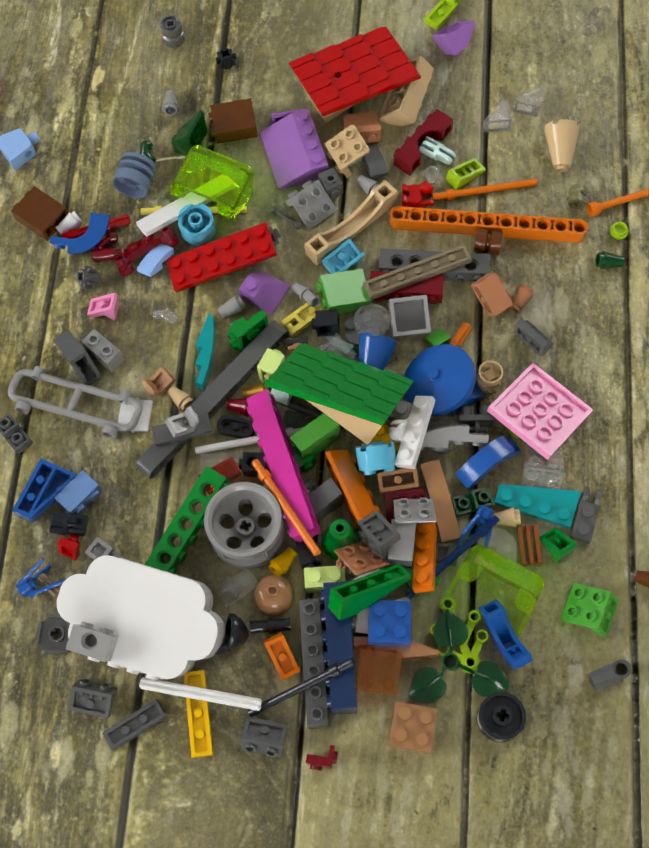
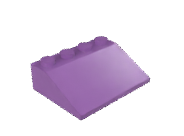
M309 109L293 112L260 132L278 190L300 185L309 180H318V174L328 170V162Z

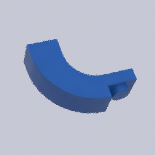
M90 212L89 226L82 236L75 239L50 236V244H54V248L65 249V246H68V254H80L92 250L105 237L110 216Z
M501 436L472 456L455 475L469 489L479 484L496 466L516 456L521 450L509 436L505 438Z
M496 599L479 607L487 631L508 666L511 665L515 670L532 662L531 653L516 636L504 606Z

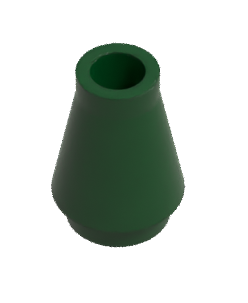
M602 251L597 253L595 264L600 269L623 267L625 259L624 256Z

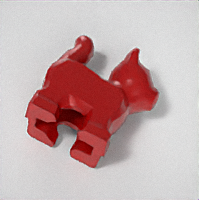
M427 180L423 181L420 185H406L402 183V207L422 208L434 206L433 200L423 201L422 195L432 196L434 186Z

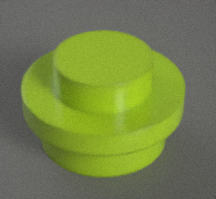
M616 222L610 228L611 236L618 240L626 238L629 232L627 225L623 222Z

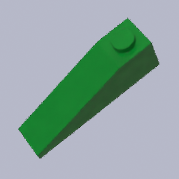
M400 564L333 587L330 589L328 608L339 620L356 615L410 580L411 575Z

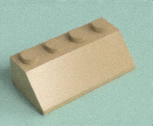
M422 56L410 60L420 74L421 79L387 91L378 115L379 122L405 127L412 125L417 120V114L422 106V101L434 70Z

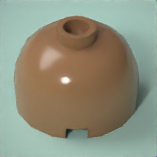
M268 575L262 578L256 585L254 601L264 614L280 616L292 607L294 590L290 582L284 577Z

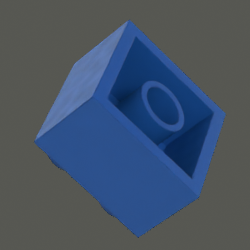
M378 600L370 605L368 646L410 648L411 601Z

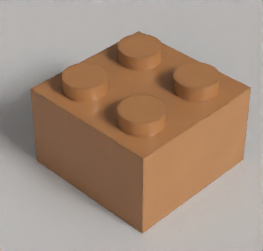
M396 701L388 747L430 755L438 709Z

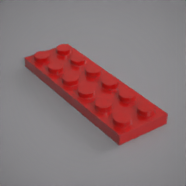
M267 222L170 257L166 261L173 289L177 293L275 257L277 253Z

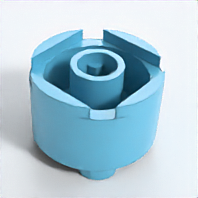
M200 203L199 205L188 204L180 210L178 226L182 238L187 243L200 247L214 237L216 226L212 211L208 206Z
M388 440L389 444H384L383 441L370 442L368 445L365 443L362 444V448L355 446L359 471H362L365 475L375 474L376 470L384 469V472L396 470L394 465L396 460L394 441Z

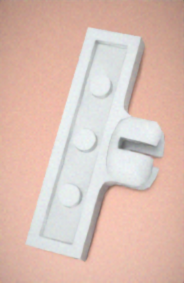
M415 396L409 417L405 420L397 419L391 422V426L397 427L389 428V437L394 442L401 443L394 463L397 468L415 469L436 401L433 396Z

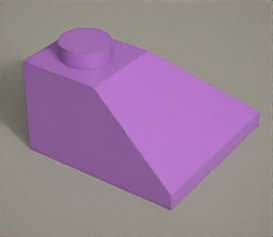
M458 21L433 34L432 38L445 55L457 56L462 53L463 49L467 48L475 27V21Z
M258 270L247 276L239 288V293L243 301L273 315L291 286Z

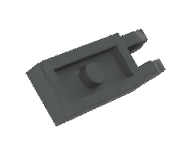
M585 486L582 499L578 504L570 538L590 544L600 507L599 502L602 491L597 490L594 496V503L587 502L590 487Z

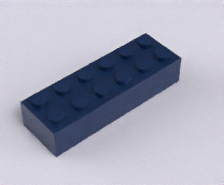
M348 581L323 583L324 589H320L321 606H325V609L321 610L322 626H326V630H322L324 647H327L328 650L324 651L325 667H329L336 662L341 663L351 657L353 658L351 616L339 620L328 608L330 589ZM353 666L343 671L342 675L325 680L326 688H330V694H326L328 710L331 709L332 715L357 713Z

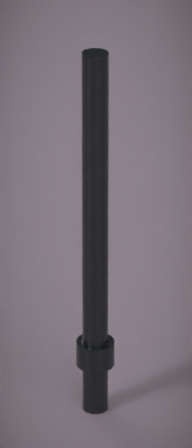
M351 657L341 663L336 662L330 665L327 670L262 702L259 711L248 709L249 716L253 717L331 677L335 678L342 675L343 671L355 666L354 659Z

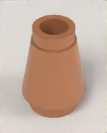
M521 284L520 287L516 288L512 299L513 305L509 308L519 313L533 297L534 291L529 286Z

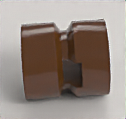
M477 228L474 252L484 253L485 250H488L489 254L499 255L503 232L493 230L489 233L487 229Z

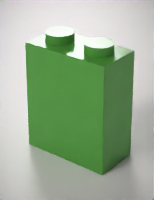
M363 269L320 275L319 281L316 283V290L318 294L321 293L322 309H338V314L368 310L372 300L369 299L363 286V282L366 281Z
M323 413L290 437L291 446L294 447L303 460L311 454L317 456L340 439L341 429L336 421Z

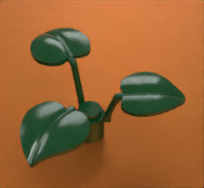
M447 609L439 617L434 628L436 644L441 648L450 646L448 653L442 657V670L438 675L437 671L431 667L420 668L413 676L409 697L419 702H433L440 699L447 689L446 683L441 679L445 671H456L459 668L475 675L472 679V686L476 693L484 697L508 690L509 683L504 671L494 662H480L477 666V671L461 664L460 658L453 653L454 646H461L466 642L468 628L462 619Z

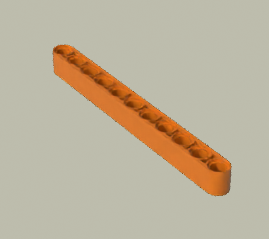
M401 206L394 207L390 211V226L396 230L476 235L477 228L487 229L489 233L493 230L501 231L504 238L572 243L582 242L588 230V224L581 219Z

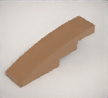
M439 459L421 463L420 468L428 499H433L440 541L444 542L460 538L456 515Z
M353 637L354 649L375 647V655L396 654L397 662L438 658L439 655L438 650L416 642H411L410 648L368 646V637Z

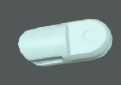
M428 136L425 138L426 141L422 142V146L418 148L420 153L447 165H451L454 162L453 160L456 159V154L452 150Z

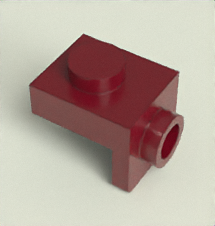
M330 745L328 757L307 754L306 764L310 765V769L322 771L323 768L332 769V764L337 763L338 757L335 745Z

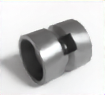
M175 15L163 17L160 21V28L165 45L170 48L181 46L185 36L180 18Z

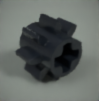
M223 48L220 52H217L216 63L220 64L221 69H230L233 65L236 66L235 60H237L236 53H232L231 48Z

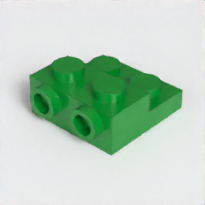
M261 310L258 314H253L249 321L244 317L233 321L228 328L229 332L226 334L230 339V346L235 351L238 349L241 353L269 324L267 314Z

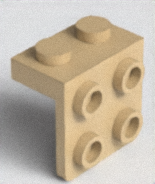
M350 125L324 143L328 149V157L331 161L335 160L336 170L340 175L343 173L346 178L353 175L349 166L370 151L355 125Z

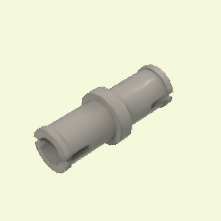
M299 281L292 284L291 290L299 295L302 301L309 303L312 307L320 305L321 298L316 296L312 289L305 287Z

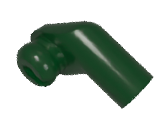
M144 140L140 144V154L147 156L155 163L156 159L150 154L153 144L149 140Z

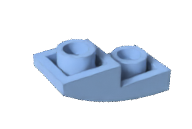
M163 243L158 245L143 258L137 267V271L152 277L163 269L162 262L174 255V249Z

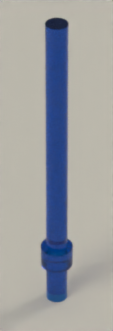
M494 515L485 524H480L475 529L476 532L436 566L435 578L475 542L488 535L489 530L500 521L499 518ZM411 588L405 594L411 600L418 593H414Z

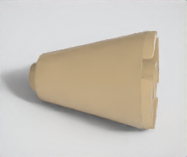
M561 119L556 124H553V121H551L544 127L553 168L557 169L558 172H565L572 165L580 131V124L577 125V122L574 120Z

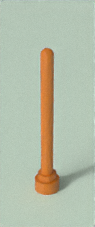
M649 188L602 203L596 201L587 203V212L590 217L597 216L604 209L649 196Z

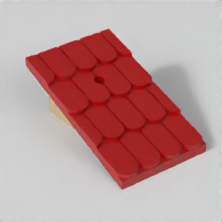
M386 26L379 27L363 35H357L337 45H331L318 52L309 53L289 62L290 67L325 123H328L359 102L421 79L420 74Z

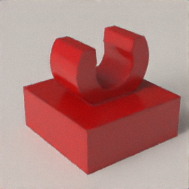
M70 535L68 539L61 537L57 542L59 554L76 561L80 556V542L77 541L79 536Z

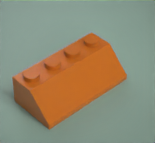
M348 450L325 452L327 467L335 484L342 492L344 504L357 531H359L357 522L376 510L380 514L381 511L378 506L373 505L372 499L374 498L372 492L364 486L365 478L362 472H358L355 467L357 466V461L354 455H350Z

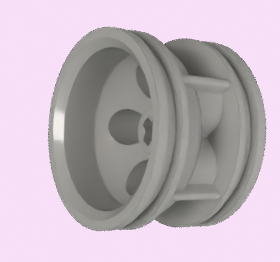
M251 482L233 483L219 490L207 505L204 516L207 536L216 554L228 565L239 569L258 568L270 562L280 551L285 537L284 522L276 498L266 488ZM250 504L253 506V511L249 516H243L239 512L242 505ZM264 516L270 517L272 520L269 526L265 528L259 527L258 521ZM224 518H232L235 522L232 528L225 529L221 526V521ZM248 526L249 531L245 532L243 527ZM255 538L264 540L261 545L255 548L251 547V542ZM232 539H239L241 546L237 549H232L228 547V543Z

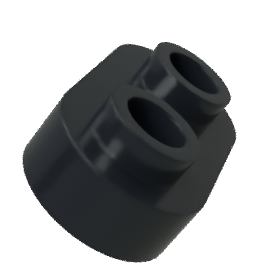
M224 415L217 421L218 431L225 436L241 439L252 437L255 433L252 426L253 422L248 419ZM230 425V428L225 429L224 426ZM245 428L249 429L247 433H243L242 430Z

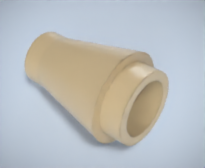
M176 386L171 387L168 391V395L180 411H185L194 402L193 396L178 389Z
M513 507L493 515V518L496 519L494 525L512 527L521 525L520 509H514Z

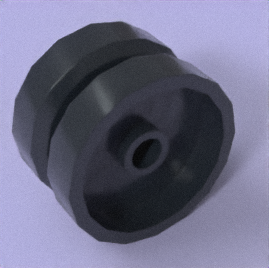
M496 692L489 695L481 703L477 712V725L480 732L487 739L495 743H505L513 740L523 730L526 722V711L522 702L516 696L507 692ZM497 715L504 717L503 722L499 721L500 717H497Z

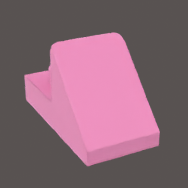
M111 293L91 299L87 315L91 318L105 315L111 320L116 321L119 310L118 294Z

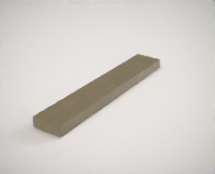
M463 244L364 281L363 286L369 299L372 300L471 263L472 257L466 245Z

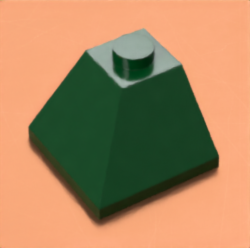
M200 110L173 136L171 143L175 153L191 159L194 158L208 133L203 111Z

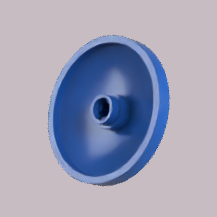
M450 344L432 346L418 354L409 364L404 377L414 382L404 394L407 402L413 403L415 396H433L436 401L431 416L448 414L459 408L472 393L476 382L474 362L460 347Z

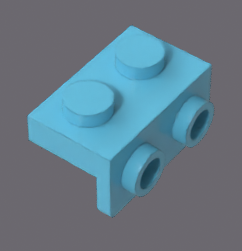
M349 238L322 259L321 262L329 273L349 271L348 268L351 265L355 267L363 261L361 257L365 253H360Z

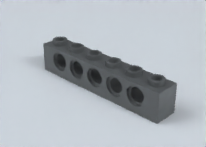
M380 248L379 271L391 272L442 252ZM470 253L472 257L471 263L439 275H444V281L475 282L489 273L490 254Z
M319 598L299 600L304 681L325 671ZM325 681L305 690L308 729L329 727Z

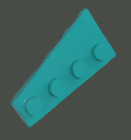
M500 484L494 503L507 509L513 507L514 509H520L522 514L570 529L581 491Z

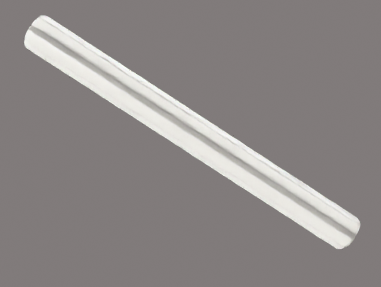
M142 677L139 687L144 690L259 711L262 706V700L259 698L162 680L156 681Z

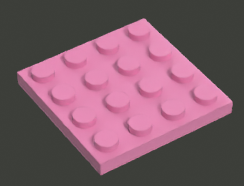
M534 363L487 409V412L547 460L593 411L592 408Z

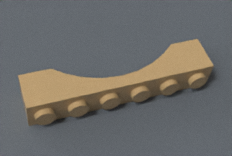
M386 180L371 191L365 201L348 218L337 226L316 234L305 243L306 256L316 266H319L322 263V259L347 239H353L397 203L398 191Z

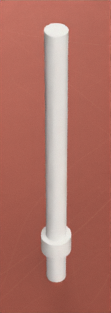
M293 427L285 428L288 438L290 439L293 434L303 427L293 429ZM259 436L195 447V453L197 455L258 443Z

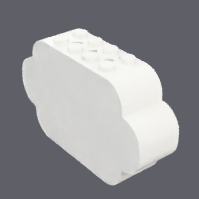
M106 555L95 559L88 567L86 574H75L67 578L63 582L57 597V610L60 616L70 623L68 638L73 624L81 625V622L93 624V629L100 630L101 627L113 630V635L119 637L112 659L107 661V665L114 668L126 667L127 672L137 675L145 673L147 674L146 678L156 681L158 679H172L184 676V674L192 670L196 660L208 659L214 656L219 647H221L225 636V625L222 618L217 613L211 611L213 595L207 585L197 580L123 558ZM92 635L89 643L91 646H95L97 639ZM88 656V658H87V659H89V660H91V661H95V662H100V661H102V660H98V659H95V658H92V657H89V656Z

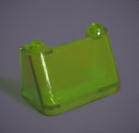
M194 145L188 151L171 184L170 194L178 198H184L188 191L217 202L219 213L233 220L253 195L254 172L250 166L204 147Z

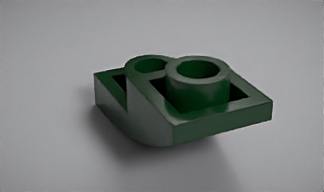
M489 487L471 490L467 494L451 497L456 517L475 513L481 505L489 508L495 505Z

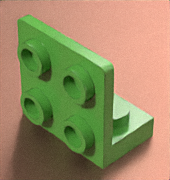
M574 583L561 620L591 628L599 637L606 638L619 600L611 591Z

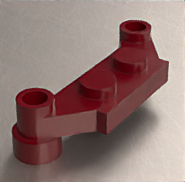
M170 226L161 229L160 232L153 233L147 237L144 235L139 241L129 244L123 250V254L115 258L121 276L125 277L133 273L134 268L131 262L158 245L165 243V245L172 248L177 246L180 242L177 235L172 232Z

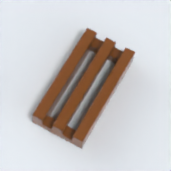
M517 525L521 566L541 565L542 557L538 525ZM522 531H526L529 561H526ZM530 531H533L536 560L533 557Z

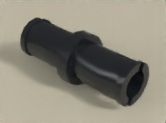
M271 617L267 618L268 620L249 621L250 634L264 632L273 634L276 631H291L290 617L283 619H272Z

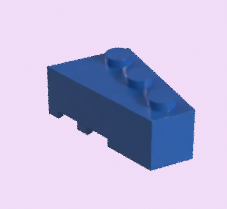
M40 458L13 508L14 514L34 523L56 502L54 497L76 477V474Z

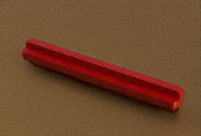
M125 214L109 219L108 230L130 224L129 215ZM88 226L62 233L61 237L68 239L78 238L87 231Z

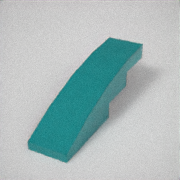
M210 313L195 345L197 352L200 353L195 363L199 371L195 383L197 389L201 391L206 389L215 356V321L213 314Z

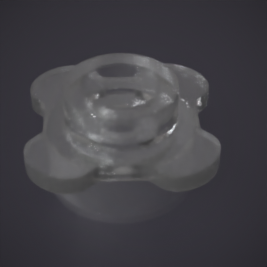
M429 166L426 170L422 171V176L430 184L443 178V175L440 174L436 166Z

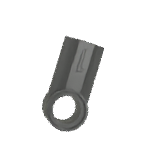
M620 659L587 675L592 687L597 691L615 682L624 680L631 674L632 668L628 661ZM616 665H622L625 668L624 675H619L616 672Z

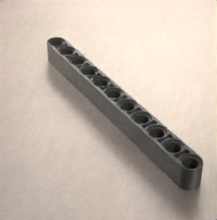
M275 320L271 321L190 405L197 415L208 413L209 419H211L228 399L256 372L257 366L267 348L271 350L277 349L287 339L289 331ZM192 438L156 447L154 442L138 459L135 467L149 479L154 478Z

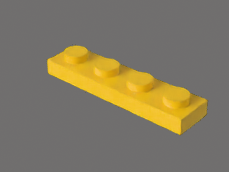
M205 670L184 674L185 685L207 689ZM186 697L191 758L212 756L214 754L208 701Z

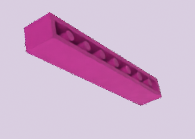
M265 389L247 398L248 406L246 408L249 415L253 418L252 426L254 431L258 433V444L261 450L264 451L265 456L263 459L266 466L270 469L271 479L312 537L321 533L275 397ZM281 509L282 516L288 523L287 531L289 536L299 542L303 541L283 509Z

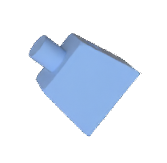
M18 128L0 136V150L16 171L36 155L33 145L39 142L40 138L35 131L26 136L22 129Z

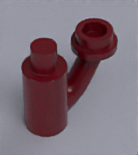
M110 231V235L102 239L95 246L94 250H92L94 262L115 260L118 255L123 254L122 249H115L114 247L104 248L110 242L112 244L118 242L117 232Z

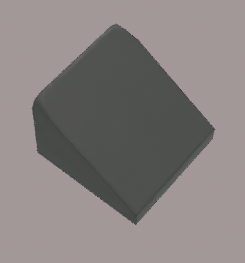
M436 543V563L456 566L459 547L453 543Z

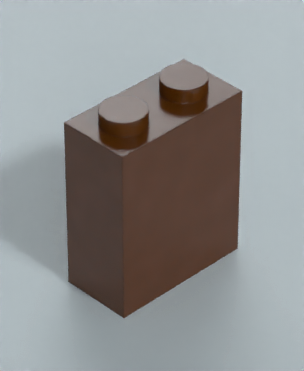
M251 98L210 105L209 120L210 123L214 124V127H211L212 137H216L217 144L258 137Z
M35 186L11 210L16 221L46 241L57 231L55 227L68 214V210L64 205Z

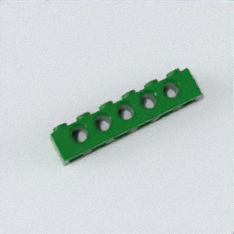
M206 466L144 565L176 574L177 565L179 562L182 563L187 556V549L196 542L199 530L205 527L204 516L208 503L219 490L230 485L229 482L231 480ZM209 486H213V493L207 496L206 489ZM199 503H202V504H203V509H202V511L199 512V513H196V511H195L196 505L199 504ZM191 520L192 527L189 530H186L185 523L186 521ZM180 537L182 540L181 545L175 547L174 540ZM166 554L171 556L168 564H165L163 561Z

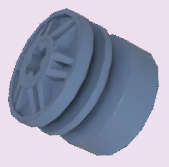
M126 152L122 154L112 184L117 191L126 196L144 198L148 194L151 181L157 170L156 164L140 153Z

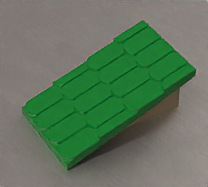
M299 344L268 378L264 386L307 400L368 445L414 381L389 370L383 371L363 362L352 361L331 351L327 353L308 344Z

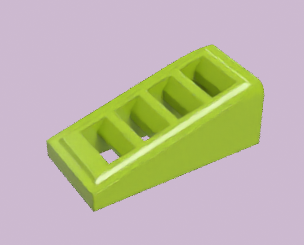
M473 158L448 170L446 180L457 190L484 173L486 169L476 158Z

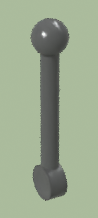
M273 206L270 208L271 213H276L285 220L289 221L290 223L295 225L296 229H300L302 227L301 222H295L291 218L279 212L276 207Z

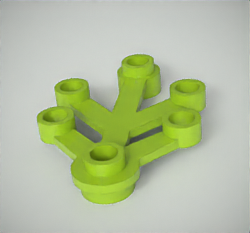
M444 597L439 604L440 611L443 613L448 609L456 615L454 611L456 608L455 600L451 597ZM446 601L452 604L450 608L444 606ZM473 610L468 615L466 625L468 628V638L463 645L459 646L462 654L455 651L453 653L460 658L461 664L477 671V666L480 663L478 654L483 643L488 639V633L485 630H479L476 633V642L470 652L467 642L476 623L481 619V614ZM476 614L478 619L472 620L471 615ZM433 624V625L430 627V634H431L433 637H434V633H433L432 629L435 627L436 624ZM483 633L485 634L486 638L484 640L479 639L478 634ZM438 646L439 655L443 657L446 653H441ZM471 659L474 661V665L468 666L466 661Z

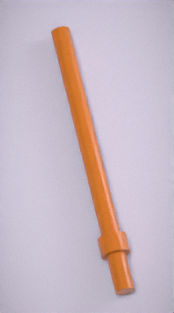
M535 178L460 190L448 189L445 192L433 193L432 200H454L455 197L537 186L538 181Z
M258 459L253 460L251 464L257 471L260 481L266 484L312 554L314 556L321 553L320 549L271 479L272 475L270 472L264 469Z

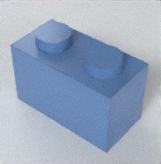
M82 470L54 498L67 512L81 515L91 502L96 501L100 497L103 490Z

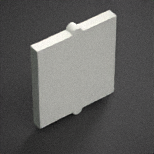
M136 398L142 405V414L138 424L131 430V433L135 431L148 432L153 400H140ZM124 401L121 403L118 423L128 424L135 411L134 406L126 405Z

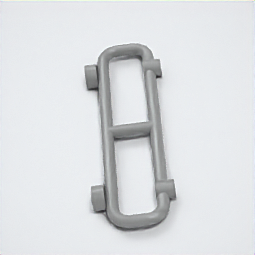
M35 366L34 370L22 369L13 376L8 387V396L16 402L14 409L17 412L27 415L31 407L99 425L104 427L102 435L110 439H116L119 431L128 432L134 429L142 414L141 403L137 399L132 398V393L127 390H121L120 394L63 379L45 374V369L40 366ZM28 376L36 381L43 380L75 389L66 409L17 395L15 390L20 379ZM82 392L115 400L120 404L124 401V404L132 405L135 408L128 424L116 423L74 410Z

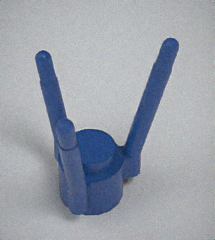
M481 505L475 516L462 531V535L455 545L458 547L477 523L481 526L489 524L484 546L488 547L492 528L496 521L493 518L494 511L487 506Z
M41 558L18 581L16 587L23 597L30 596V598H33L39 593L62 585L66 579L36 590L38 584L35 580L40 574L45 573L51 568V565L48 564L36 575L30 577L45 561L44 558Z

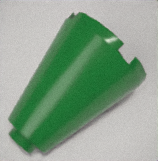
M343 519L333 521L325 529L321 538L324 553L336 561L339 559V556L334 550L361 542L357 529Z

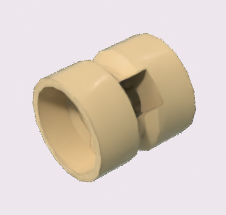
M494 360L485 361L480 365L476 384L482 392L493 393L499 389L503 377L502 366Z

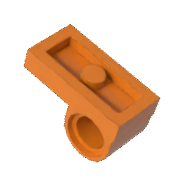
M282 632L263 641L281 680L300 672Z

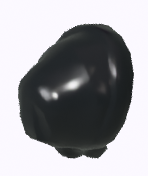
M235 613L228 615L224 643L214 655L229 652L232 648L243 645L248 639L249 630L243 620Z

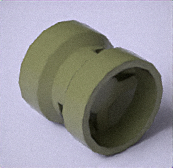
M582 184L570 186L569 207L573 209L584 208L587 201L585 197L587 195V187Z

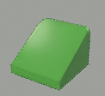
M439 328L426 336L425 340L432 347L449 344L451 337Z

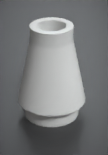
M73 211L72 213L69 212L55 228L62 234L80 227L83 221Z

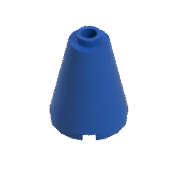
M360 333L359 362L384 371L396 347V341L383 335L377 337L372 336L373 333Z

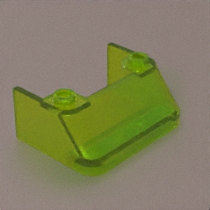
M483 545L473 546L457 571L446 595L451 597L460 578L472 582L479 577L481 571L516 588L519 591L515 597V604L519 610L526 613L516 631L520 635L543 591V578Z

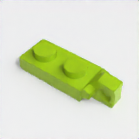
M441 0L425 17L424 23L438 31L457 10L461 0Z

